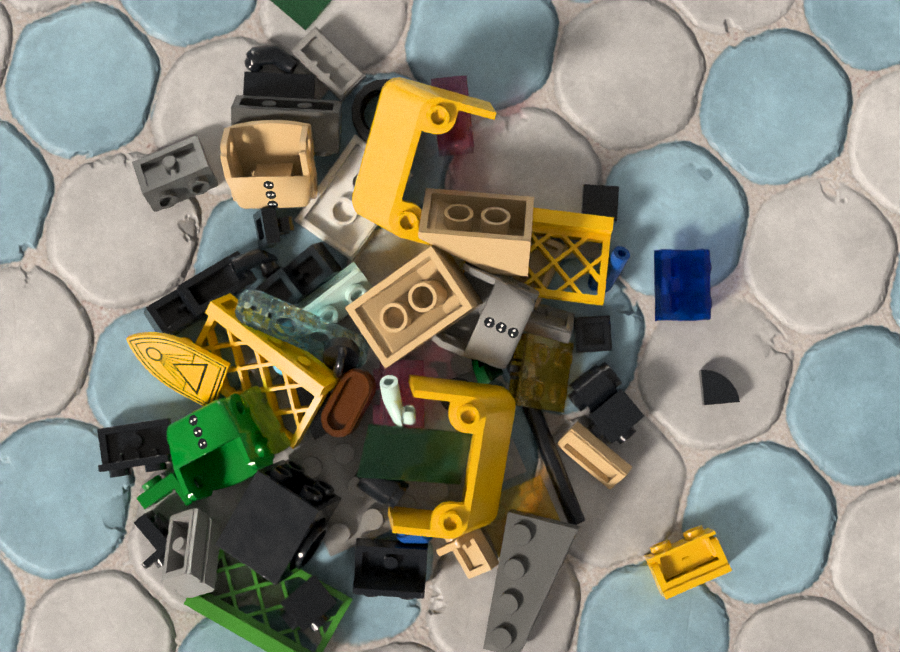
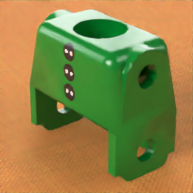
M236 393L227 398L212 401L173 422L167 428V441L170 447L174 472L184 496L187 495L192 501L208 498L213 494V490L231 487L251 478L257 470L273 464V459L275 458L264 430L252 414L246 400ZM194 479L197 481L199 488L196 486Z

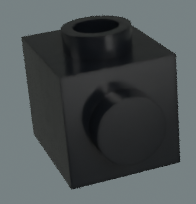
M617 389L616 393L593 412H589L586 415L590 421L586 427L601 441L605 439L608 443L613 444L617 440L619 444H622L636 432L633 426L645 416L623 389Z
M313 575L280 603L284 608L280 616L292 630L299 626L304 632L309 627L314 633L330 619L326 612L337 602L317 577Z

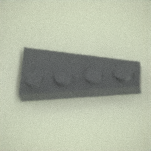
M514 509L508 511L483 649L493 652H522L539 616V612L553 587L556 576L581 526Z

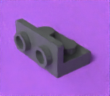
M198 135L132 162L142 194L154 212L170 208L193 196L204 194L219 185L217 178L211 170Z

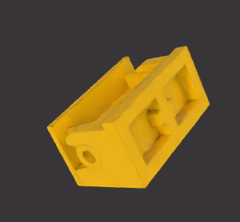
M702 525L696 526L683 532L684 538L671 544L668 539L650 547L651 553L644 555L661 596L669 599L732 571L717 537L713 536L716 534L714 530L710 528L704 529Z

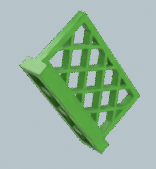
M220 548L218 562L222 558L224 567L217 569V574L225 572L230 592L218 596L206 593L193 598H187L184 605L266 652H312L301 645L297 630H300L299 626L295 630L289 628L279 632L270 628L266 613L283 607L280 604L265 609L260 588L272 585L273 583L267 581L259 584L256 572L251 569L255 585L234 591L229 570L246 565L241 562L228 566L225 551ZM299 570L283 580L281 586L284 597H288L285 585L286 580L300 577L307 581L312 575ZM320 581L330 595L343 603L336 615L331 616L328 620H332L326 633L324 634L323 626L319 628L322 640L315 652L324 651L353 600ZM256 589L261 610L248 614L240 611L235 595ZM231 596L233 606L221 599ZM262 614L265 624L254 619L253 616ZM294 632L296 642L283 634Z

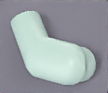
M393 375L382 377L380 380L382 400L393 423L400 427H403L404 424L413 425L416 422V410L413 405H402L398 379Z

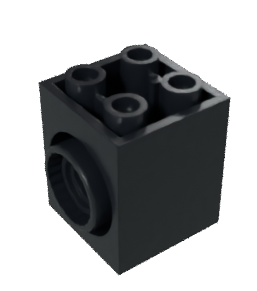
M281 460L257 470L215 544L274 585L279 584L298 572L310 561L323 542L328 530L327 523L342 499L333 493L335 490L330 484L304 474V468L291 460Z

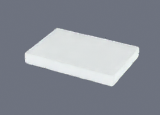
M357 135L353 136L318 186L317 198L311 199L310 203L303 207L294 220L351 261H354L378 226L359 215L352 203V194L367 143ZM412 173L409 174L407 184L413 177Z

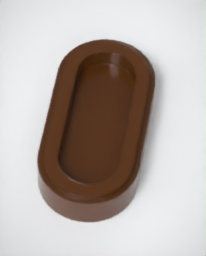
M351 369L343 373L338 380L321 415L322 426L329 435L344 437L352 434L357 429L376 392L375 379L368 371L364 369Z

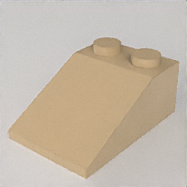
M426 188L418 238L489 273L507 276H528L534 197Z
M432 245L350 303L345 309L386 369L484 303L452 255Z

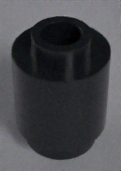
M606 362L601 363L599 366L594 364L568 385L572 392L567 396L580 412L586 409L591 413L616 393V388L622 382Z
M378 457L373 462L366 459L354 475L359 479L356 487L381 505L387 504L392 508L397 505L410 486L403 480L405 476Z

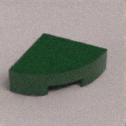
M472 359V366L478 383L488 384L504 374L500 368Z

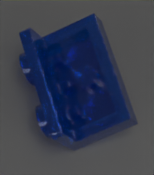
M709 249L654 250L655 321L692 322L711 319L710 274L712 265Z

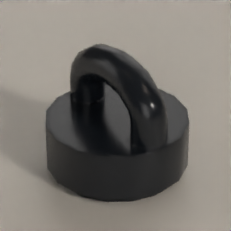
M336 337L326 343L323 351V362L329 369L333 370L334 378H340L342 373L357 367L360 358V348L353 340L346 337Z

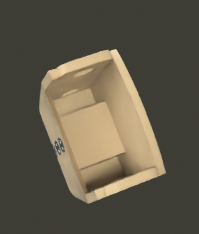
M260 120L244 122L224 128L220 143V159L233 200L241 208L306 207L311 199L317 198L318 182L311 124L287 120Z

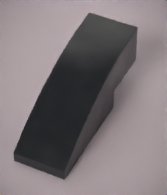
M322 242L315 243L287 266L277 270L241 302L270 324H273L343 269Z
M239 251L234 252L178 285L176 290L147 306L144 315L154 331L175 336L207 316L205 312L211 301L229 293L237 296L254 284L257 278L251 269L235 275L231 269L229 259L240 255Z

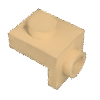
M480 528L453 539H445L446 543L436 549L439 556L453 551L468 579L492 570L499 564Z

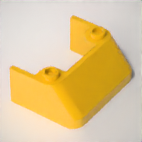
M402 77L388 80L381 89L354 186L352 203L355 211L362 217L400 238L431 245L418 238L422 213L421 207L413 202L402 200L421 132L424 131L431 134L448 132L454 126L459 110L495 120L496 111L491 103Z
M409 375L408 383L413 397L450 402L448 417L451 425L460 432L472 434L461 502H443L434 510L398 506L392 508L389 506L388 516L392 533L453 539L489 525L496 518L499 508L516 403L508 389L499 385Z

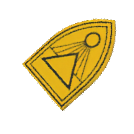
M141 332L129 335L126 338L130 348L142 365L167 387L202 406L219 398L231 363L195 345L188 337L180 338L160 332Z

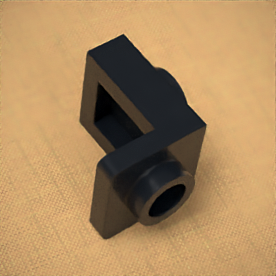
M151 510L144 513L134 522L156 549L151 556L141 563L145 570L154 564L158 569L164 565L167 536L169 534V521L161 513L155 514Z

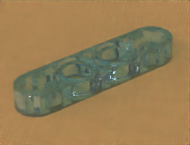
M255 289L246 290L240 294L235 314L241 323L322 358L324 347L329 340L336 337H346L353 340L360 348L359 363L355 369L362 367L366 363L369 344L361 334ZM256 306L255 310H250L249 308ZM269 312L272 313L271 318H268ZM280 318H289L293 320L296 325L293 327H285L280 325L277 320ZM321 332L326 334L329 339L317 341L310 334Z

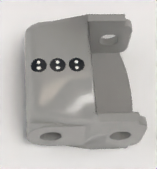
M465 262L463 266L464 275L484 304L433 337L432 341L438 344L437 346L460 356L479 360L496 368L505 369L515 352L540 293L535 288L510 276L489 273L471 263Z

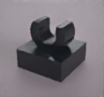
M275 207L262 208L253 215L260 249L273 248L281 242L280 235L290 234V231H294L292 216L277 218Z

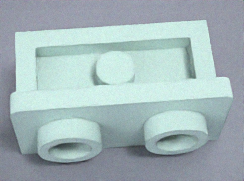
M352 262L299 302L298 306L307 321L319 335H322L349 314L345 309L346 306L369 291L373 286L357 265Z

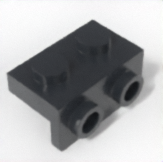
M171 418L97 429L102 464L98 465V471H109L110 478L131 475V467L145 465V472L167 469L166 462L172 461L167 441V428L171 424Z
M357 538L352 593L366 597L387 596L399 597L404 600L423 599L425 596L428 543H402L397 540Z

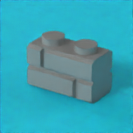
M198 508L171 515L161 583L171 589H176V592L185 598H193L213 592L217 581V565L220 547L215 544L221 535L222 524L213 518H208V515Z

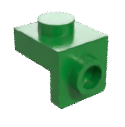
M172 472L163 479L160 474L153 477L141 486L145 492L137 497L144 510L154 506L174 491L177 492L186 506L196 502L190 500L187 495L184 496L175 472Z

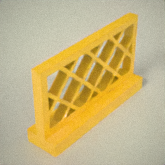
M533 207L531 241L534 244L530 247V253L538 248L549 264L536 274L528 267L530 279L524 283L531 285L534 282L538 287L535 289L540 293L538 298L603 306L614 217ZM535 235L544 236V237H542L540 240H538ZM551 237L561 238L569 248L556 259L542 245ZM571 240L579 241L576 244H573ZM586 242L602 243L601 256L591 264L578 250ZM573 253L585 268L570 279L558 263ZM600 263L598 274L594 267ZM551 268H554L565 281L557 290L546 289L538 279ZM589 272L598 283L597 295L582 294L574 282ZM569 287L573 292H566L564 290Z
M231 293L211 301L205 312L208 318L195 345L207 351L210 350L212 354L222 358L220 349L231 347L236 366H230L228 373L238 371L242 390H235L229 385L226 376L221 394L226 398L234 393L241 395L246 400L258 423L292 449L299 446L328 392L335 388L340 378H334L333 370L329 369L324 363ZM217 322L226 328L229 342L218 343L214 330ZM247 344L255 352L257 362L245 364L240 345ZM268 366H276L280 369L285 383L273 385ZM259 368L263 387H251L248 369ZM303 387L315 396L310 405H300L296 388ZM287 389L291 408L279 409L275 391ZM266 393L269 411H262L257 407L254 394ZM281 415H294L297 426L294 434L284 427Z

